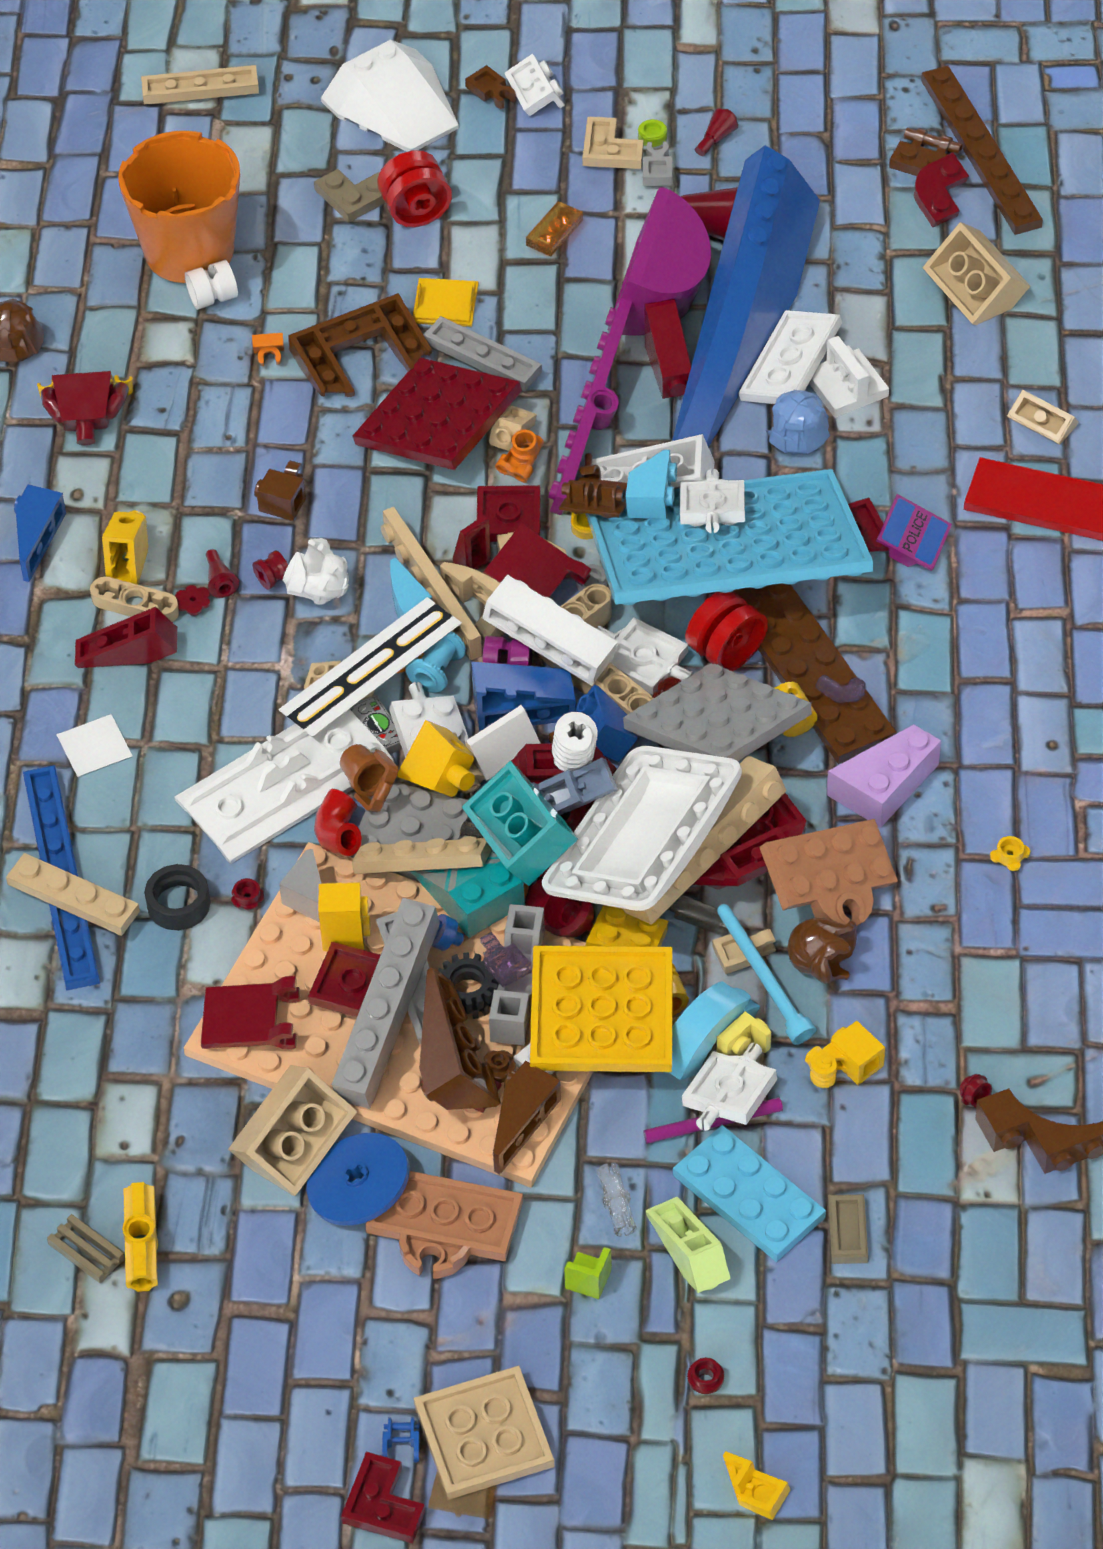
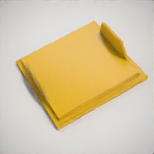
M419 278L412 317L417 324L433 325L442 316L463 327H472L479 282Z

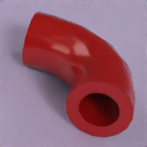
M330 789L316 814L314 832L319 844L327 852L338 856H352L357 853L362 842L361 832L358 827L353 823H349L357 809V803L349 795L337 789Z

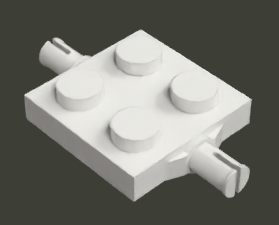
M711 469L706 472V480L681 482V524H689L691 526L706 524L707 532L712 533L713 527L714 533L719 530V523L734 525L737 522H745L744 480L719 479L718 470L713 469L712 475Z
M634 617L625 628L617 633L598 626V630L608 633L612 639L617 641L611 663L649 694L654 695L663 682L670 677L682 681L694 674L692 671L690 672L678 666L688 653L687 643Z
M416 682L409 686L413 699L391 701L389 711L405 758L425 720L443 726L452 733H456L458 739L464 745L466 740L469 739L454 696L427 698L422 684L417 682L416 686Z
M750 1043L741 1056H728L715 1051L711 1053L682 1095L683 1106L703 1112L696 1121L698 1128L701 1130L704 1128V1131H708L718 1117L747 1125L777 1081L776 1069L760 1065L756 1062L762 1053V1048L758 1044L754 1046V1043Z

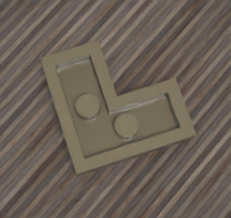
M336 169L314 181L315 191L348 223L386 203L378 189L377 178L380 172L357 184H353L339 169Z

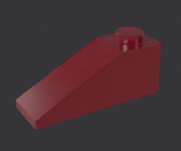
M155 606L76 639L75 666L77 668L155 662L177 652L178 627Z

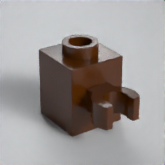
M290 460L285 467L284 473L269 469L263 480L260 479L257 482L254 496L258 501L259 512L294 521L306 500L303 474L298 473L302 463Z

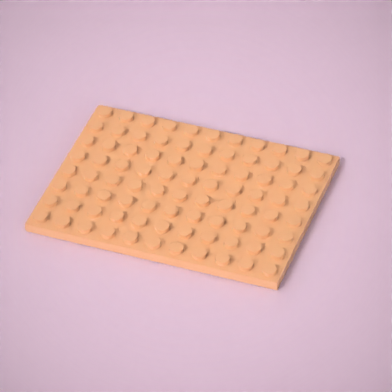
M308 842L300 855L301 857L306 850L313 849L321 884L360 882L361 895L368 896L371 936L364 937L365 951L381 955L384 942L376 919L397 912L402 898L435 906L438 916L441 914L449 916L418 881L393 872L354 874L352 866L354 858L335 855L327 852L321 846ZM280 890L221 986L274 983L282 977L295 976L297 979L296 987L300 988V1001L286 1003L278 1000L276 1025L284 1022L293 1024V1033L297 1035L296 1048L287 1050L272 1045L202 1049V1017L184 1046V1054L187 1057L271 1089L274 1088L290 1065L307 1067L333 1089L331 1084L357 1017L308 1004V994L327 951L323 952L320 922L283 905ZM508 915L471 938H468L458 927L457 931L464 934L461 945L451 944L445 951L431 946L427 956L429 967H434L438 971L439 968L443 969L442 963L448 960L452 963V956L456 954L459 959H463V953L469 952V958L473 959L475 953L481 955V962L487 957L491 960V966H496L500 981ZM545 930L542 946H585L586 942L572 937L556 936ZM463 980L455 985L456 990L464 993L474 992L481 987V983L475 980ZM490 1006L489 1013L484 1016L480 1011L479 1018L473 1019L472 1014H467L468 1019L463 1024L469 1029L472 1036L477 1038L481 1049L476 1051L481 1064L484 1062V1056L493 1050L508 1051L512 1054L514 1061V1056L531 1042V1014L525 1046L490 1042ZM407 1011L371 1108L366 1109L350 1104L357 1110L352 1120L499 1175L494 1172L493 1149L505 1082L501 1083L502 1087L498 1091L501 1104L497 1107L486 1108L484 1113L475 1109L446 1110L437 1102L429 1101L421 1089L422 1076L419 1069L421 1044L419 1045ZM555 1071L551 1074L560 1080V1102L499 1176L532 1188L594 1071Z

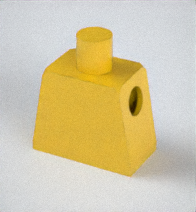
M136 510L130 512L117 511L114 512L102 536L106 577L138 585L149 547L146 516ZM125 553H126L125 558H129L128 561H125V560L122 558Z
M425 720L397 776L453 797L459 789L467 791L473 786L475 776L469 769L474 761V755L449 729Z

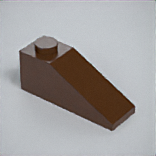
M526 1060L517 1071L513 1070L509 1073L504 1083V1093L493 1149L494 1172L499 1175L561 1100L560 1080L538 1067H530V1063Z

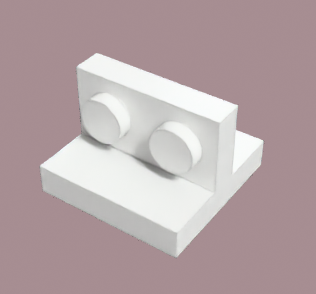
M839 336L827 340V361L819 364L809 384L834 418L889 397V387L859 348L852 350L849 345L846 346Z

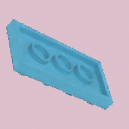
M723 1125L673 1167V1176L775 1262L780 1260L826 1218V1210Z

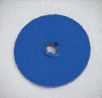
M360 1133L340 1140L332 1145L308 1178L307 1197L312 1208L322 1219L336 1225H357L377 1218L397 1202L406 1188L410 1173L407 1155L398 1142L391 1137L379 1133Z

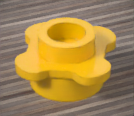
M1006 836L999 840L997 849L991 851L990 859L995 863L1000 862L1010 871H1017L1020 869L1021 861L1029 857L1030 849L1019 838Z

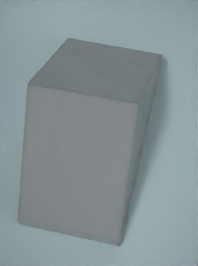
M313 849L306 850L279 883L283 905L319 922L318 895L321 880Z

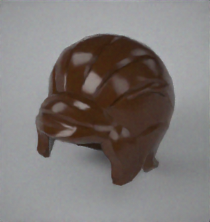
M811 918L799 923L792 930L788 940L787 950L790 962L801 973L813 975V977L824 984H830L839 979L848 980L850 973L840 967V962L848 959L853 954L857 940L856 923L849 921L844 925L827 918Z

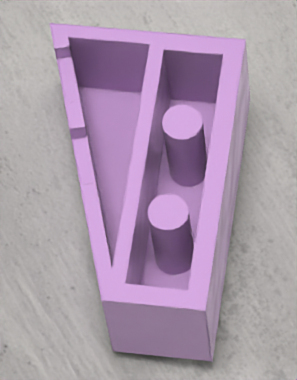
M912 725L829 770L827 796L867 820L875 819L877 826L881 828L939 765L941 740L918 726Z

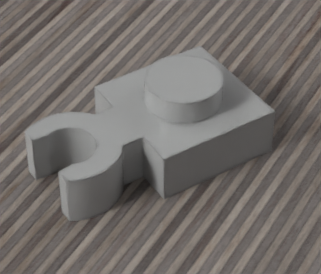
M652 142L647 143L646 156H643V186H672V156H669V145L667 142H663L661 150H654Z

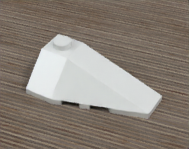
M703 434L592 459V465L600 467L601 480L627 483L629 472L662 450H670L671 462L677 463V481L671 482V487L678 489L681 482L706 480V472L711 469V474L713 475L714 459Z

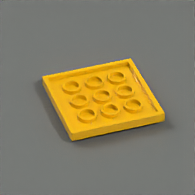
M533 946L530 1067H538L543 1071L672 1072V947Z

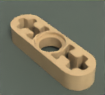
M100 577L94 580L90 586L92 602L100 609L131 617L156 606L159 610H163L161 612L172 622L179 616L177 599L170 593L111 577ZM134 596L143 599L137 605L126 603L129 598Z

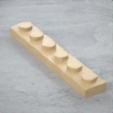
M395 507L384 510V524L381 525V532L387 543L392 542L399 562L401 564L406 563L410 574L429 592L433 602L462 622L452 632L463 640L466 647V655L470 661L481 657L480 633Z

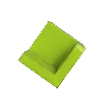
M604 1247L599 1258L577 1252L574 1261H568L564 1268L565 1289L600 1299L612 1270L611 1249Z

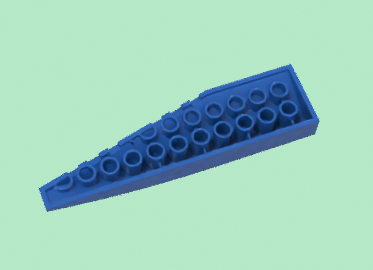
M766 145L748 157L744 162L672 441L703 434L709 448L785 310H789L798 293L820 199L790 159Z

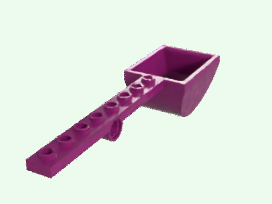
M661 187L656 192L636 240L615 308L610 307L605 321V325L608 326V333L602 332L597 345V349L602 350L600 357L594 356L589 373L594 375L592 382L586 381L581 394V398L586 399L584 406L578 405L573 423L578 425L576 431L570 430L564 446L570 450L568 456H561L556 473L561 474L559 481H553L548 498L553 499L550 508L552 513L558 515L563 513V510H559V506L566 498V495H562L561 492L562 484L569 480H575L591 428L595 430L607 428L618 408L619 400L617 395L612 390L606 388L605 384L621 335H645L644 304L675 299L679 318L682 319L692 306L708 270L711 259V245L707 230L691 205L667 188Z

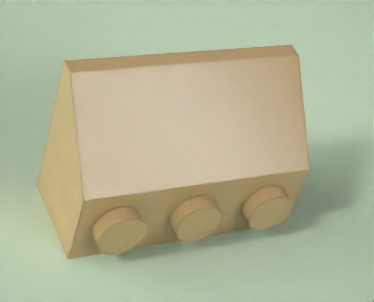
M962 222L955 227L922 267L974 325H978L1011 310L1030 288L1028 282L980 230Z
M290 1065L228 1150L252 1171L289 1194L296 1196L354 1117L357 1110L309 1068Z

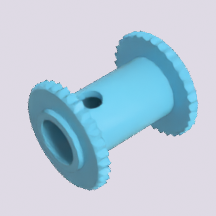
M451 631L427 649L422 659H414L406 665L405 671L412 683L416 682V686L417 682H420L423 690L436 693L445 690L448 680L443 672L451 660L458 661L465 656V644L457 634Z

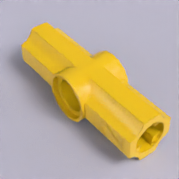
M137 1182L123 1188L124 1223L122 1230L125 1239L126 1287L142 1292L150 1291L154 1286H158L157 1250L159 1244L156 1234L155 1188L144 1182ZM139 1235H146L143 1238H135Z

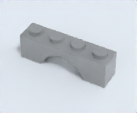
M513 904L509 906L500 981L497 990H494L489 1015L490 1042L525 1046L532 1005L533 946H542L545 934L544 908Z

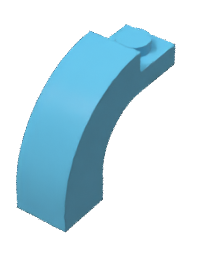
M723 981L706 989L686 1008L672 1026V1072L669 1073L679 1080L697 1075L709 1051L717 1041V1036L745 1011L755 1018L760 1006L751 1000V996L746 991L732 988Z

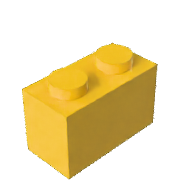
M360 882L319 884L318 914L323 952L328 951L331 942L364 950V937L371 936L368 896L361 895Z

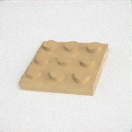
M520 1366L413 1398L414 1406L447 1500L555 1467L553 1455Z

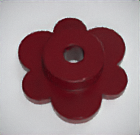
M189 585L186 587V590H179L175 594L178 610L187 611L190 615H198L201 613L202 608L205 609L210 606V593L205 587L197 588L195 585Z

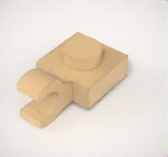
M771 929L763 930L749 937L761 956L769 955L776 951L773 944L775 938ZM731 934L712 940V947L725 975L751 966Z

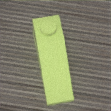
M678 1197L645 1210L649 1221L681 1274L697 1293L714 1289L718 1284L731 1279L721 1242Z

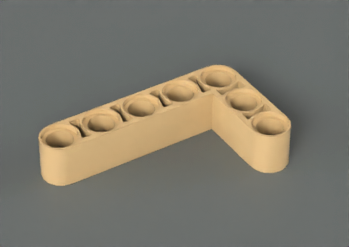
M591 584L560 607L571 614L580 616L584 622L598 629V626L603 627L611 620V591L603 584ZM536 652L539 658L551 668L564 669ZM611 662L592 686L571 673L573 686L584 695L589 692L593 685H597L627 715L654 699Z

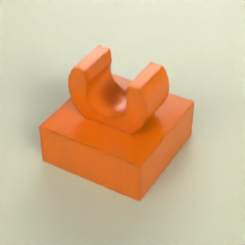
M283 333L252 335L254 354L258 353L260 366H264V356L268 353L275 355L276 365L280 364V351H285Z

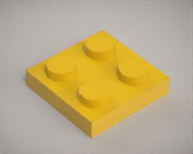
M603 905L585 946L661 947L668 930L669 920L658 918L651 925L625 913L623 908Z

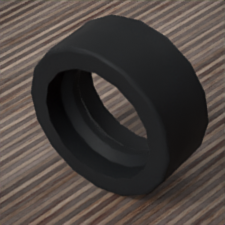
M182 864L164 866L154 872L146 883L144 894L148 914L155 924L165 929L179 931L192 928L200 923L209 912L211 900L207 880L198 869ZM185 886L197 891V898L186 907L174 909L167 908L158 903V897L161 893L171 887Z

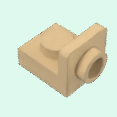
M510 405L492 426L489 439L490 445L509 451L513 447V435L519 430H529L535 426L537 414Z

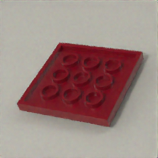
M420 357L414 364V369L409 370L352 436L355 445L456 470L521 393L522 388L517 380Z

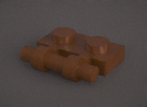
M907 127L904 139L913 142L908 143L900 140L889 159V168L917 176L925 165L948 155L949 152L960 155L963 144L953 141V138L943 135L938 137L928 134V130L922 128L915 130ZM924 145L937 148V150L934 151L928 148H924Z

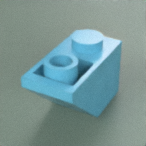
M662 450L629 472L625 496L628 518H667L668 506H673L674 487H671V482L677 481V463L671 462L670 450Z

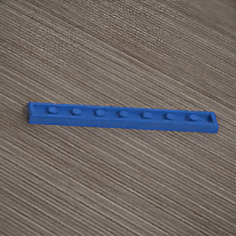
M55 765L23 771L40 860L78 876ZM49 904L66 991L100 984L87 920Z

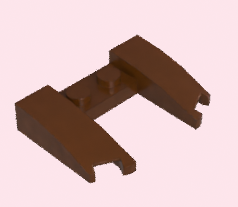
M399 293L288 335L289 351L309 382L321 396H325V393H345V397L355 396L353 387L333 353L381 334L407 371L414 369V364L420 357L432 354L430 345Z

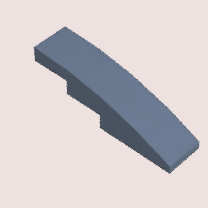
M604 758L593 761L572 772L566 770L539 784L532 783L559 815L618 790L607 760Z

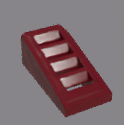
M483 515L460 531L453 554L454 564L477 570L491 561L489 518Z

